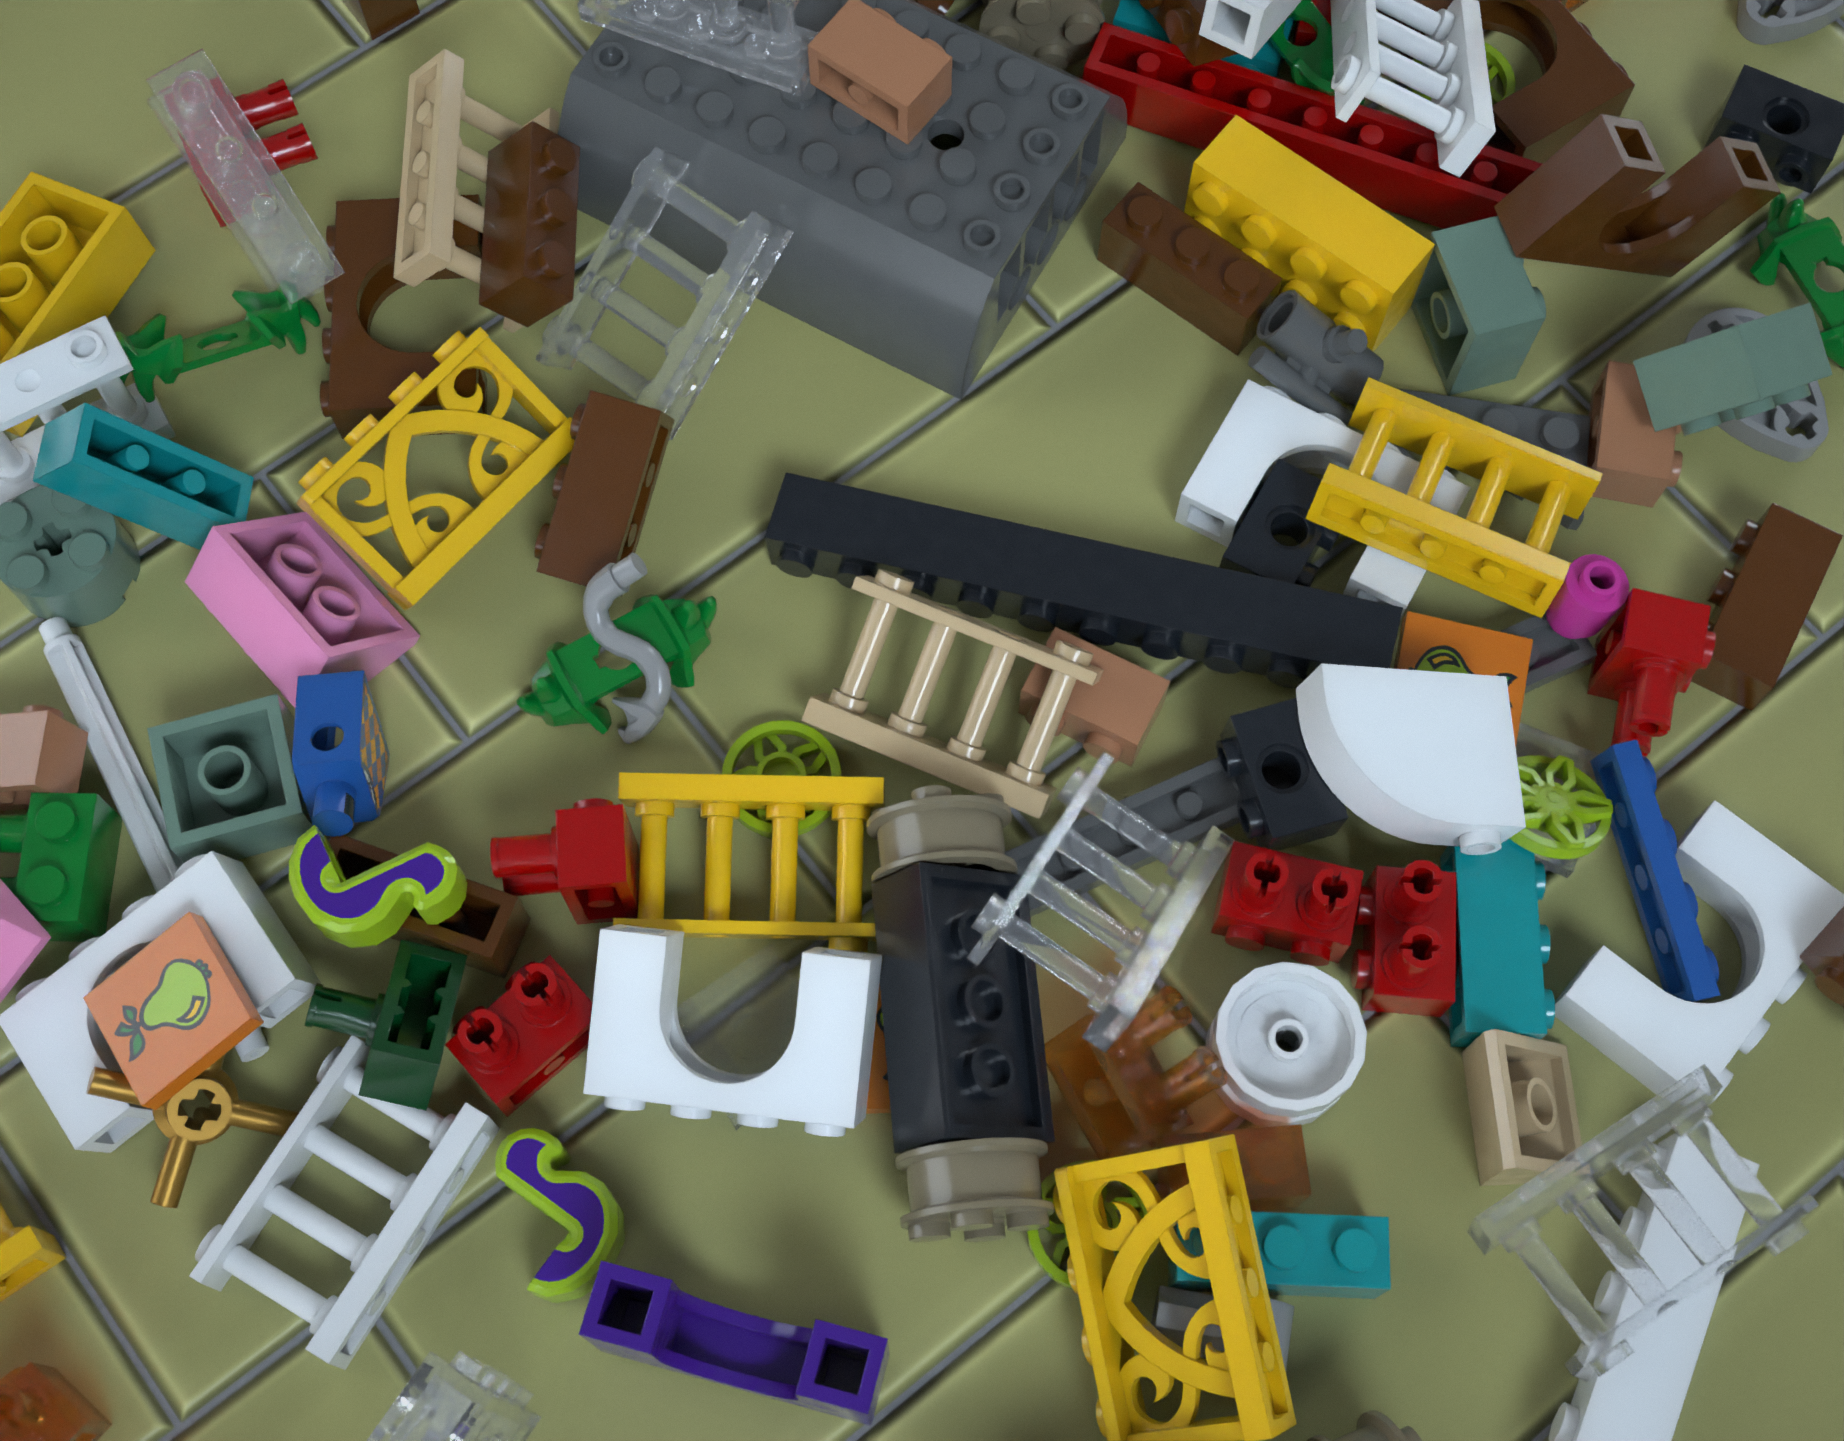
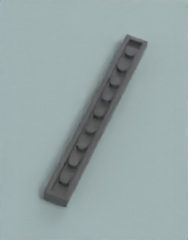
M1546 612L1542 618L1533 616L1499 631L1533 639L1525 693L1591 664L1598 655L1588 638L1569 639L1557 634L1549 625ZM1217 757L1006 851V855L1013 858L1017 863V874L1026 875L1030 917L1240 823L1237 803L1242 798L1235 777L1227 778L1224 775ZM1274 766L1262 768L1263 777L1271 786L1278 789L1292 787L1290 777L1284 770Z

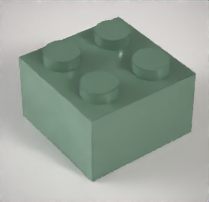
M1498 216L1432 232L1429 240L1435 246L1411 308L1448 396L1515 379L1546 318L1544 297L1537 287H1532L1523 267L1524 258H1516Z
M1811 302L1742 323L1633 361L1654 431L1657 432L1681 425L1684 436L1718 426L1726 421L1743 419L1774 409L1776 406L1811 395L1808 383L1833 375Z
M278 694L147 728L169 847L184 863L198 855L208 854L210 851L240 860L296 844L297 839L312 827L311 818L293 771L292 751L295 718Z

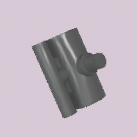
M1288 290L1276 297L1265 309L1257 325V336L1273 348L1275 354L1265 346H1260L1251 354L1248 365L1302 406L1317 413L1334 415L1346 426L1349 424L1352 412L1332 398L1329 393L1331 392L1345 404L1357 403L1368 377L1379 381L1384 369L1382 358L1367 347V336L1363 330L1350 329L1345 325L1337 326L1330 317L1295 290Z

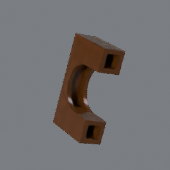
M1414 0L1436 12L1442 8L1447 10L1453 0ZM1477 0L1480 4L1483 30L1501 32L1519 40L1534 54L1542 71V77L1492 105L1496 132L1487 142V146L1543 164L1600 114L1620 117L1634 89V82L1628 77L1624 67L1614 61L1596 42L1587 26L1578 22L1559 0ZM1378 10L1379 13H1381V14H1383V15H1385V16H1387V17H1389V18H1391V19H1393V20H1395V21H1397V22H1399V23H1401V24H1403V25H1405V26H1407V27H1409V28H1411V29H1413V30H1415V31H1417V32H1419V33L1425 35V33H1423V32H1421V31H1419V30H1417V29H1415V28H1413V27H1411V26H1409V25H1407V24H1405V23H1403V22H1401V21H1399V20H1397V19H1395V18H1393V17H1391V16H1389V15H1387V14H1385V13H1383V12H1381V11ZM1399 51L1403 56L1411 60L1414 59L1413 57Z
M1600 114L1497 203L1494 208L1516 258L1672 277L1781 192L1757 143L1722 136L1715 139L1669 178L1645 191L1666 172L1642 121Z
M479 194L461 195L482 206ZM400 198L336 201L335 225H328L326 229L327 250L330 260L334 261L333 276H326L324 280L325 302L328 311L332 312L331 328H324L322 331L323 355L325 362L330 364L329 380L321 381L320 404L323 415L332 418L342 439L370 413L380 422L396 406L388 398L389 395L413 372H416L424 380L440 365L432 356L435 352H400L387 348L370 337L371 323L379 306L393 292L408 285L393 278ZM453 220L452 238L455 241V246L482 258L483 233ZM445 268L426 280L460 279L465 277ZM470 368L461 371L454 381L456 393L461 397L469 398L474 395L476 384L478 383L483 393V401L477 413L487 414V378L484 370ZM437 388L409 414L421 411L443 410L438 401ZM438 433V434H428V435H442V434H455V433Z

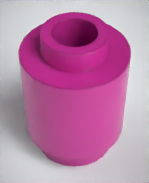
M1589 554L1574 560L1569 566L1562 586L1546 610L1547 621L1551 628L1557 634L1569 639L1588 638L1600 632L1625 603L1629 595V581L1624 570L1615 561L1602 555Z

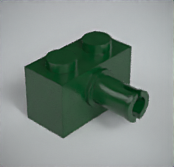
M401 939L386 994L379 993L377 999L324 987L323 984L316 983L305 1026L311 1028L314 1026L366 1038L365 1045L370 1046L359 1096L427 1111L468 955Z

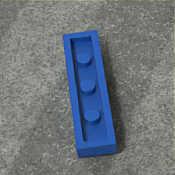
M1637 740L1612 745L1590 760L1597 785L1613 804L1611 829L1662 988L1665 992L1677 998L1695 1003L1719 996L1720 992L1717 986L1719 980L1718 963L1712 950L1704 945L1696 921L1698 915L1697 899L1691 886L1683 881L1675 857L1677 853L1676 835L1670 822L1662 817L1655 796L1657 788L1655 770L1649 759L1642 756Z

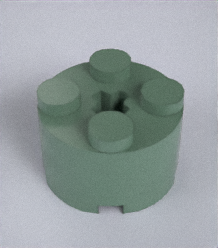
M43 485L32 488L11 502H5L0 505V579L31 613L47 620L53 617H63L67 620L69 627H82L107 618L116 612L126 601L123 595L132 579L135 582L137 581L140 572V555L136 543L116 515Z

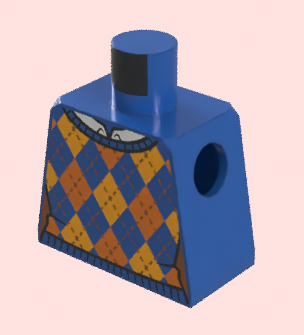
M364 670L298 676L292 751L293 771L311 818L312 826L316 825L323 835L342 836L352 830L355 822L373 821L380 816L390 758ZM336 727L344 732L342 742L335 748Z

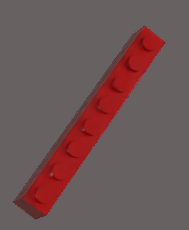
M1106 22L1103 23L1084 66L1083 80L1105 89L1124 100L1127 109V125L1205 150L1234 116L1238 115L1377 207L1442 229L1498 216L1494 206L1542 165V163L1485 145L1459 178L1439 168L1437 140L1434 137L1435 132L1418 123L1360 104L1348 121L1344 122L1336 118L1335 96H1329L1326 93L1220 59L1194 67L1176 45Z

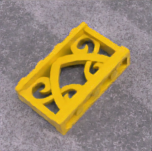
M481 326L468 338L459 330L454 333L432 355L440 363L437 368L424 380L416 372H413L389 395L388 398L396 406L380 422L370 413L343 439L351 449L342 458L333 464L326 456L323 457L298 482L306 492L299 498L296 504L309 514L356 560L404 611L414 606L573 449L575 442L570 436L572 418H567L488 337L489 335ZM470 368L481 369L489 373L495 380L497 401L490 415L477 413L483 401V393L478 383L476 384L474 395L469 398L461 397L456 393L454 381L461 371ZM437 388L438 401L443 410L421 411L409 414ZM512 397L549 433L544 440L532 432L503 419L510 406ZM438 433L476 436L469 450L467 462L470 482L477 495L482 499L475 508L462 499L441 493L426 494L408 501L406 462L412 437ZM388 434L384 448L382 469L372 463L359 462ZM489 440L499 443L492 450L490 456L499 455L504 458L506 469L502 474H489L482 467V455ZM359 478L365 481L369 486V494L365 499L354 501V503L370 508L384 502L387 515L367 523L354 522L347 519L340 512L337 505L339 488L351 479ZM438 507L446 513L448 524L444 531L434 532L430 530L427 524L429 515L422 518L415 525L412 514L426 508ZM391 528L395 541L411 570L403 577L364 538Z
M1225 1135L1056 1168L1054 1171L1056 1185L1053 1190V1203L1059 1220L1065 1226L1070 1251L1067 1261V1273L1072 1289L1079 1296L1084 1321L1081 1335L1082 1349L1087 1362L1093 1366L1099 1395L1096 1403V1419L1102 1435L1108 1441H1259L1273 1439L1297 1425L1235 1135ZM1185 1163L1189 1184L1184 1185L1161 1200L1156 1188L1142 1171ZM1111 1181L1125 1183L1137 1192L1147 1210V1214L1141 1218L1139 1212L1129 1203L1123 1201L1112 1202L1121 1214V1221L1117 1228L1109 1227L1101 1193L1103 1188ZM1176 1224H1178L1184 1241L1190 1239V1232L1194 1227L1199 1228L1204 1253L1201 1256H1194L1183 1246L1174 1230ZM1159 1242H1161L1167 1255L1178 1267L1193 1276L1210 1279L1214 1300L1203 1305L1191 1318L1185 1331L1183 1348L1157 1330L1131 1301L1142 1269ZM1114 1251H1119L1115 1258ZM1209 1324L1218 1325L1221 1330L1225 1351L1217 1350L1212 1345V1342H1209L1205 1348L1206 1359L1201 1358V1343L1205 1329ZM1133 1349H1135L1139 1354L1135 1356ZM1140 1377H1148L1154 1382L1156 1386L1154 1402L1165 1398L1170 1393L1174 1384V1378L1183 1382L1181 1405L1171 1420L1160 1422L1147 1415ZM1201 1390L1235 1398L1238 1415L1194 1421L1200 1404Z

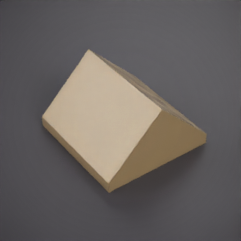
M1499 1029L1484 1031L1462 1052L1480 1186L1565 1182L1587 1179L1567 1045Z

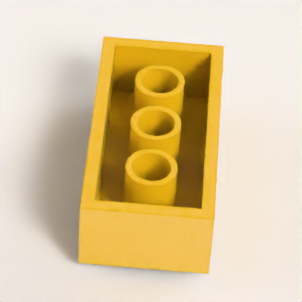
M1238 115L1234 116L1193 162L1184 212L1283 278L1278 295L1288 290H1295L1330 317L1337 326L1345 325L1350 329L1363 330L1367 336V347L1375 351L1411 308L1435 244Z
M32 171L29 173L0 212V364L104 315L107 318L156 251L126 207ZM38 415L5 431L23 437Z

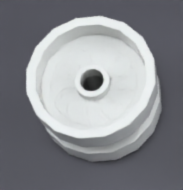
M1279 962L1255 968L1231 987L1207 1031L1204 1062L1212 1088L1232 1112L1258 1126L1288 1129L1312 1123L1333 1107L1351 1087L1365 1061L1367 1031L1358 1003L1339 980L1311 965ZM1279 1039L1287 1042L1292 1047L1290 1052L1283 1051L1278 1047L1277 1042Z

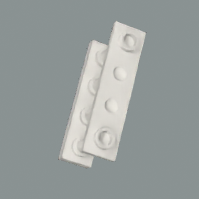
M1330 0L1334 70L1331 88L1335 92L1336 118L1347 122L1365 97L1434 131V137L1437 140L1439 168L1460 178L1496 132L1479 1L1453 0L1447 10L1442 8L1436 12L1414 0ZM1376 9L1379 10V11H1381V12H1383V13H1385V14H1387V15H1389V16H1391V17H1393V18H1395V19H1397V20H1399V21H1401V22H1403V23H1405V24H1407V25H1409V26H1411V27H1413V28H1415V29H1417V30H1419V31H1421V32H1423V33H1425V35H1423V34H1421V33H1419V32H1417V31H1415V30H1413V29H1411V28H1409V27H1407V26H1405V25H1403V24H1401V23H1399V22H1397V21H1395V20H1393V19H1391V18H1389V17H1387V16H1385V15H1383V14L1377 12ZM1378 40L1427 64L1428 68L1379 44ZM1380 73L1431 97V101L1381 77Z
M105 315L0 364V505L5 502H11L32 488L41 486L32 480L45 425L12 441L8 439L3 431L36 415L46 424L67 412L62 403L94 388L99 391L103 398L90 403V405L166 439L176 436L156 395L155 400L148 403L137 391L135 383L126 387L120 379V376L134 369Z
M351 1035L343 1048L340 1046L336 1047L325 1058L317 1073L318 1086L224 1225H216L203 1238L195 1254V1260L198 1263L189 1275V1277L220 1292L232 1275L309 1322L311 1324L309 1331L314 1336L305 1349L326 1363L344 1370L350 1364L500 1130L488 1115L466 1102L457 1116L451 1113L444 1117L429 1107L425 1111L359 1096L370 1047L353 1035ZM352 1095L430 1141L429 1149L433 1153L418 1175L411 1173L407 1177L329 1130ZM312 1154H315L391 1201L390 1209L394 1213L379 1236L375 1233L368 1237L364 1236L289 1190ZM272 1214H275L351 1261L350 1270L355 1273L339 1297L332 1295L326 1299L249 1251Z

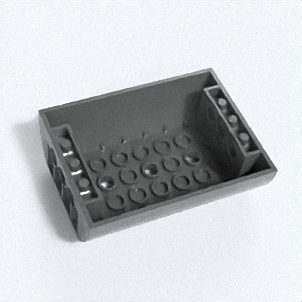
M625 0L571 72L564 97L558 135L580 147L577 210L962 400L1124 142L1127 131V109L1124 100L1105 89L913 0H860L872 8L885 10L898 24L922 39L929 38L937 42L948 55L952 56V95L907 145L810 84L808 44L848 0ZM739 36L747 37L753 41L748 47H741L736 50L727 49L732 41L737 40ZM950 134L957 137L962 143L955 148L940 150L934 147L930 141L935 136Z

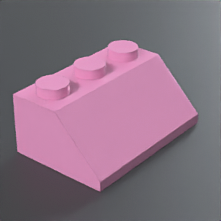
M306 512L212 526L185 580V583L202 601L208 611L216 617L243 648L244 652L251 657L294 708L296 706L298 676L364 670L367 681H370L412 648L420 637L416 630L329 534Z

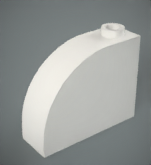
M1321 663L1296 688L1300 729L1314 766L1337 798L1370 825L1400 839L1416 843L1460 846L1461 853L1467 855H1484L1496 852L1502 848L1501 843L1526 828L1506 676Z

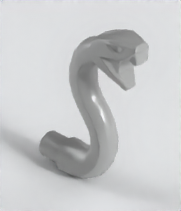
M631 553L616 564L610 562L600 569L589 580L583 596V614L587 628L594 640L614 655L634 662L646 679V690L642 697H614L612 699V702L623 709L626 714L628 725L621 726L618 729V733L627 744L642 739L654 730L663 717L664 708L671 694L669 668L660 652L649 642L618 629L610 619L609 608L614 599L628 592L631 584L647 574L645 563L636 553Z

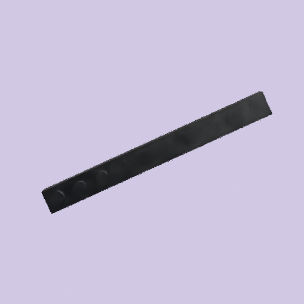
M785 473L764 537L771 564L776 565L781 571L795 577L807 578L812 574L836 579L840 584L851 589L856 576L869 575L875 578L878 569H883L915 582L911 590L912 593L935 602L957 606L961 612L972 617L989 618L992 615L1011 618L1018 620L1022 626L1039 632H1049L1057 627L1064 631L1077 633L1082 639L1092 644L1110 646L1117 642L1139 647L1147 655L1158 659L1172 660L1179 656L1201 661L1209 669L1220 673L1235 674L1245 671L1266 676L1270 682L1286 688H1297L1321 663L1390 668L1403 607L791 473Z

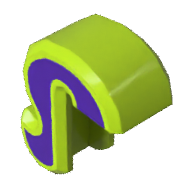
M313 825L297 839L289 859V881L297 902L327 938L350 948L378 945L395 935L413 908L418 911L428 925H437L453 916L461 908L466 898L467 881L458 863L447 850L429 842L346 880L329 841L318 827Z
M536 1128L520 1129L508 1135L500 1143L495 1160L496 1176L507 1187L569 1232L531 1280L527 1290L534 1296L555 1304L581 1298L592 1291L601 1260L615 1263L625 1242L624 1212L604 1182L586 1172L559 1171V1168L568 1164L571 1159L567 1149L560 1140L544 1130Z

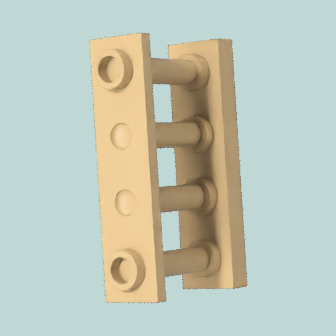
M443 49L409 75L393 278L412 287L417 286L445 268L480 285L481 258L455 246L452 235L453 220L483 233L485 208L459 195L458 188L456 187L457 169L486 183L488 158L462 144V139L459 136L460 119L502 142L524 127L465 95L463 87L464 59L446 49ZM548 108L530 121H534L558 134L559 112L552 108ZM504 317L503 329L514 333L524 327Z
M878 569L875 578L869 575L856 576L851 589L874 597L841 687L833 688L831 695L822 693L811 696L801 721L977 794L994 793L1002 795L1004 803L1009 807L1040 819L1049 810L1057 788L1043 782L1046 773L1041 771V768L1076 680L1093 686L1101 679L1104 669L1090 664L1094 654L1061 640H1057L1054 649H1051L914 594L911 590L915 582L887 570ZM899 607L931 620L933 623L899 712H891L888 719L866 710L869 701L864 698V695ZM958 631L993 646L958 736H950L948 743L925 734L927 724L922 721ZM1018 655L1053 670L1017 761L1010 760L1008 766L1005 767L985 759L986 749L981 745L1015 658Z

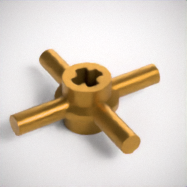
M223 1055L157 1110L152 1109V1114L158 1128L169 1138V1142L150 1202L162 1207L178 1208L197 1145L206 1144L219 1138L230 1126L283 1137L299 1112L239 1099L233 1080L221 1069L225 1055ZM100 1067L93 1068L86 1094L141 1106L124 1073ZM202 1089L210 1101V1105L208 1108L197 1107L193 1116L188 1117L180 1102L182 1099L194 1100L198 1090Z

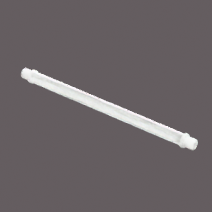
M63 617L50 618L39 626V632L45 643L44 654L79 728L88 732L87 745L150 880L156 892H159L176 878L175 873L184 862L169 847L163 811L80 637L72 633L67 620ZM259 1026L234 1046L242 1062L255 1060L270 1049L261 1030L262 1026Z

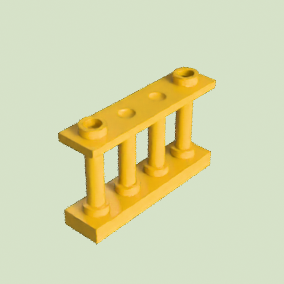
M1368 377L1348 424L1365 433L1348 470L1329 463L1305 519L1542 618L1562 586L1571 564L1549 554L1562 517L1566 515L1576 520L1579 519L1599 485L1603 473ZM1387 442L1422 456L1407 494L1371 480ZM1446 466L1481 480L1466 519L1430 505ZM1504 490L1540 504L1525 544L1489 529Z
M619 772L618 799L626 807H635V816L641 818L637 919L613 918V926L623 924L683 931L684 937L828 940L829 949L863 953L868 952V941H876L875 923H862L864 822H867L871 812L885 807L884 777ZM675 808H701L700 817L707 819L703 920L664 919L667 822L669 818H674ZM740 809L766 810V819L772 820L769 921L730 920L733 820L740 819ZM805 810L832 811L831 820L838 821L835 922H796L798 822L805 820Z

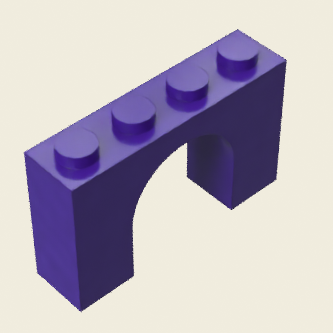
M602 1260L579 1331L581 1337L602 1352L870 1426L872 1425L890 1356L888 1338L815 1319L813 1328L757 1317L685 1293L671 1279Z

